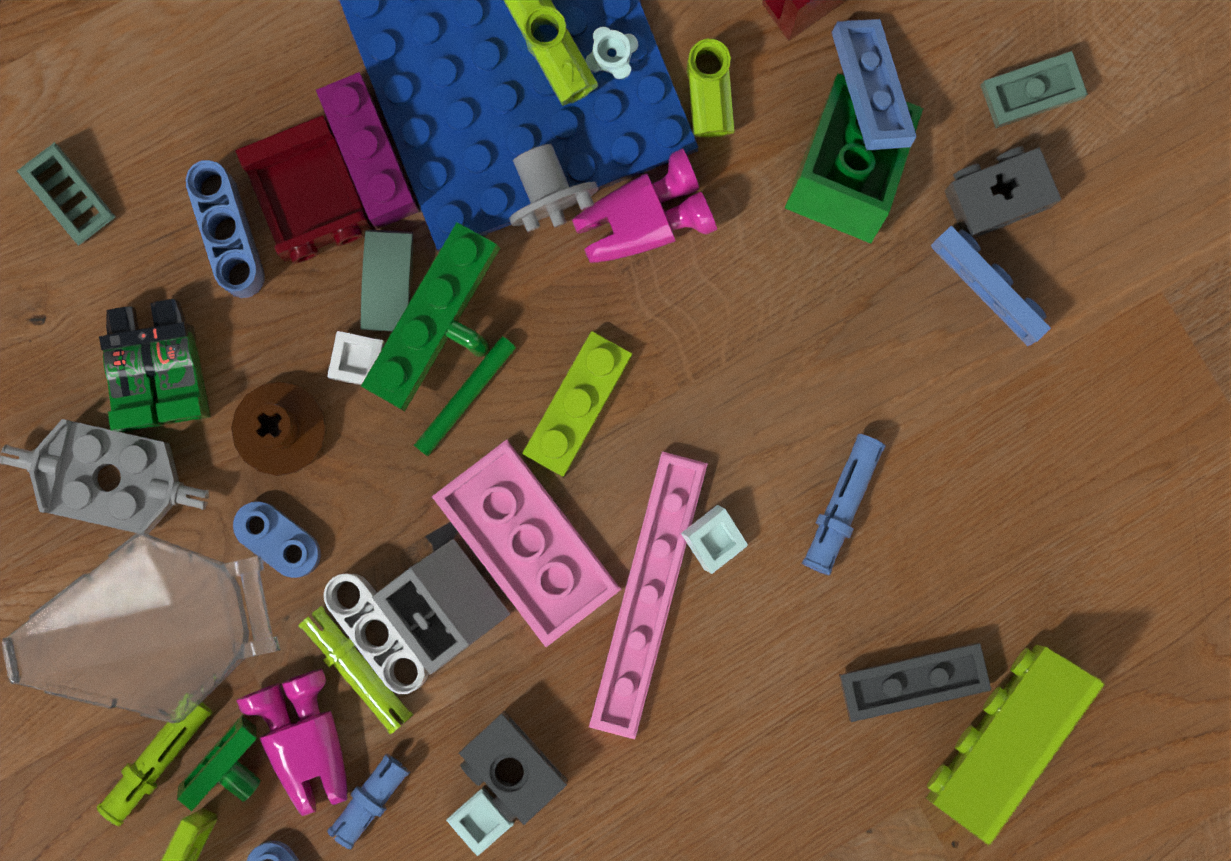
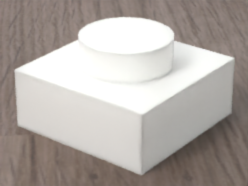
M337 331L327 377L333 380L361 385L384 347L385 342L379 339Z

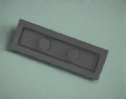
M980 643L839 674L850 722L992 691Z

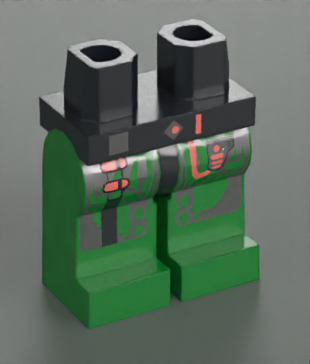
M168 299L150 303L154 327L139 329L136 308L132 306L106 310L107 335L99 336L101 350L103 351V364L108 382L111 411L108 412L110 431L127 432L163 426V423L175 424L211 417L195 342L194 326L185 323V317L178 300Z

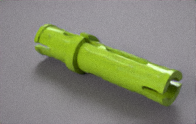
M320 606L312 613V617L323 628V631L319 630L309 616L298 627L303 629L326 656L323 660L329 668L333 665L391 735L401 725L390 714L389 709L394 712L402 723H405L414 714L385 686L367 660L355 648L352 640L343 634L324 611L323 606Z
M188 694L186 700L157 733L133 764L127 763L121 770L123 777L102 803L98 804L96 807L97 811L112 824L121 826L125 818L145 794L151 795L157 788L156 780L182 751L186 743L204 721L212 715L211 709L195 696Z

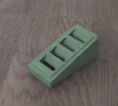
M55 142L17 170L78 246L116 218L69 157ZM58 161L63 169L42 184L37 176ZM70 176L75 183L54 199L49 191ZM82 190L87 198L65 214L60 206ZM94 205L99 213L77 229L72 221Z

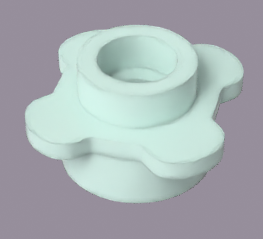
M599 27L593 33L594 44L592 53L586 57V64L590 71L595 73L600 70L612 73L616 79L628 77L631 73V66L629 65L631 55L638 49L636 37L632 34L624 35L619 31L610 30L608 27ZM614 49L616 55L614 57L608 56V50Z

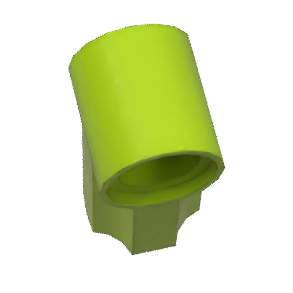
M716 39L700 40L692 47L688 56L686 72L689 78L694 137H721L734 134L735 132L729 72L731 57L727 47ZM705 54L713 55L719 60L721 69L711 75L704 74L697 68L696 59Z

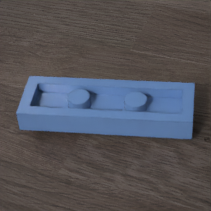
M881 20L836 22L832 36L866 150L911 147L917 136Z
M950 226L931 245L932 249L1027 346L1037 342L1051 329L1044 321L1047 316L1043 309L1028 297L1023 300L1011 287L1014 282L1009 274L995 263L990 266L979 255L978 252L981 248L969 233L964 230L957 232Z

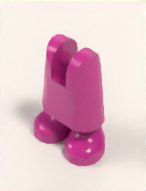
M683 148L671 154L668 173L661 180L652 184L646 173L595 202L593 206L585 209L572 219L577 233H584L607 223H610L613 235L600 239L584 249L590 263L616 260L676 242L673 231L677 229L691 227L702 234H709L717 230L716 223L702 192L690 196L678 206L667 211L662 207V203L699 190L696 176Z
M322 668L295 676L282 683L286 696L293 703L298 714L299 721L296 724L290 721L280 683L262 688L236 700L243 714L261 716L268 724L270 732L259 738L276 775L301 816L316 812V802L309 779L320 776L327 797L332 805L348 799L344 761L332 712L330 710L320 713L317 702L318 693L326 683Z

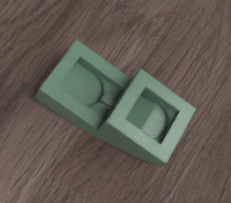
M368 229L365 231L361 290V330L393 331L410 302V282L413 278V232Z

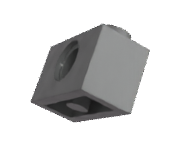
M505 710L459 752L464 759L460 764L462 770L476 785L480 786L485 782L497 795L492 802L510 822L517 817L525 825L562 791L568 783L566 777ZM504 758L517 759L524 769L522 779L514 783L504 781L498 774V763Z

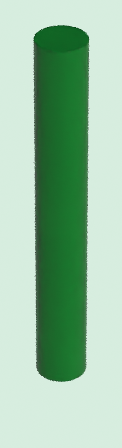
M502 336L419 437L414 446L428 457L517 347Z

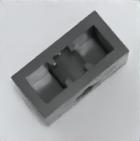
M1020 146L997 156L999 164L982 170L978 163L953 174L955 181L951 182L944 192L960 230L966 231L975 239L1051 209L1062 200L1040 147L1025 153L1023 146ZM995 185L999 188L1007 186L1010 193L1005 198L1002 194L993 196L991 189Z

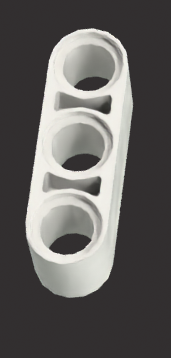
M339 574L333 577L326 584L324 602L385 686L398 694H409L420 688L426 682L429 673L372 599V596L377 592L363 576L357 574ZM347 581L354 583L360 591L359 602L351 609L343 607L337 599L339 587ZM374 619L382 621L389 630V637L383 646H374L366 638V627ZM400 658L412 660L417 667L418 675L412 684L400 683L394 675L395 663Z

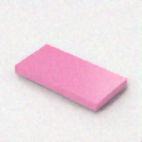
M505 440L432 496L545 647L549 646L621 590L508 440Z

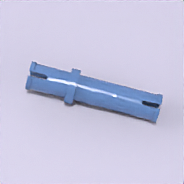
M857 434L851 454L839 477L824 515L819 514L815 522L819 527L806 557L802 561V564L806 567L830 576L845 537L850 538L854 530L850 527L868 487L874 469L886 447L882 442L863 434Z

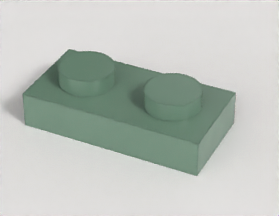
M1072 51L985 80L980 85L996 129L1082 100L1088 95Z

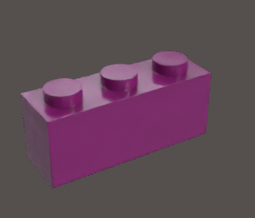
M360 72L316 89L367 216L375 229H380L418 213L419 210Z

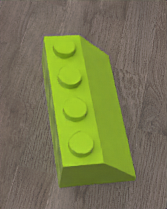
M1035 645L1032 651L1025 648L1019 654L1010 669L1014 676L1004 689L999 686L991 693L982 708L987 712L976 728L970 725L963 732L955 745V749L959 751L948 767L942 764L927 784V788L931 791L926 799L988 845L992 843L1104 686V683L1045 646Z

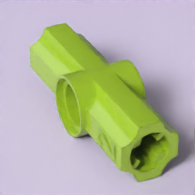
M503 0L525 38L528 50L536 58L562 106L577 102L598 87L597 81L566 28L563 15L556 10L551 0ZM542 25H551L558 30L556 38L549 42L536 40L533 37V33Z

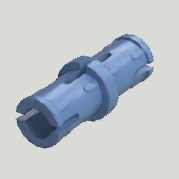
M385 754L363 786L355 787L351 792L353 799L334 824L327 830L331 837L336 835L334 839L336 842L347 849H352L374 817H381L386 811L384 804L403 779L410 773L406 767H401V762Z

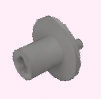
M552 144L533 148L513 159L531 204L509 217L512 226L525 225L527 232H531L541 227L538 220L550 216L552 224L556 228L567 223L563 210L579 204L581 210L594 205L591 196L598 191L596 182H586L569 187Z

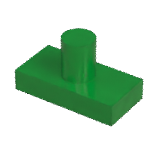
M241 715L179 784L177 800L190 811H193L210 790L219 783L240 801H246L258 788L261 779L240 763L238 759L257 739L256 726Z

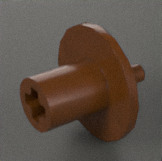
M284 382L264 384L246 394L235 410L231 426L234 446L243 461L258 472L275 476L297 473L311 464L323 448L327 430L324 412L314 396L298 385Z

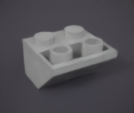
M454 539L413 565L372 596V599L430 675L511 615Z

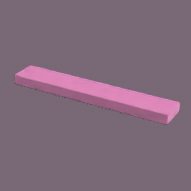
M666 452L661 453L592 713L590 728L631 739L636 738L687 544L681 533L692 525L708 463Z

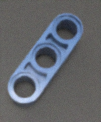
M211 160L199 161L188 170L185 181L214 277L217 283L232 295L240 298L251 297L257 294L263 286L265 279L264 270L236 182L217 162ZM210 176H221L222 184L217 193L209 196L203 195L201 189L203 182ZM226 219L234 220L236 225L234 234L226 240H217L215 231L218 224ZM239 263H247L250 269L247 280L240 285H232L229 280L231 269Z

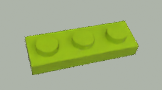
M591 331L522 454L564 478L629 363L632 353Z

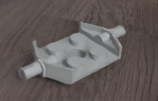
M62 419L36 449L29 451L5 444L1 450L2 453L19 456V459L0 455V464L27 469V472L30 473L39 512L108 526L140 535H148L173 505L178 506L182 504L205 510L208 502L192 499L190 495L209 499V490L184 486V483L179 482L170 444L163 441L110 431ZM114 465L120 472L121 480L117 488L107 492L99 486L97 480L98 473L103 467Z

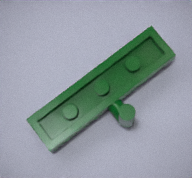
M456 222L365 377L361 387L405 412L448 338L466 347L476 357L487 355L489 352L488 342L476 331L458 322L500 250L496 243Z

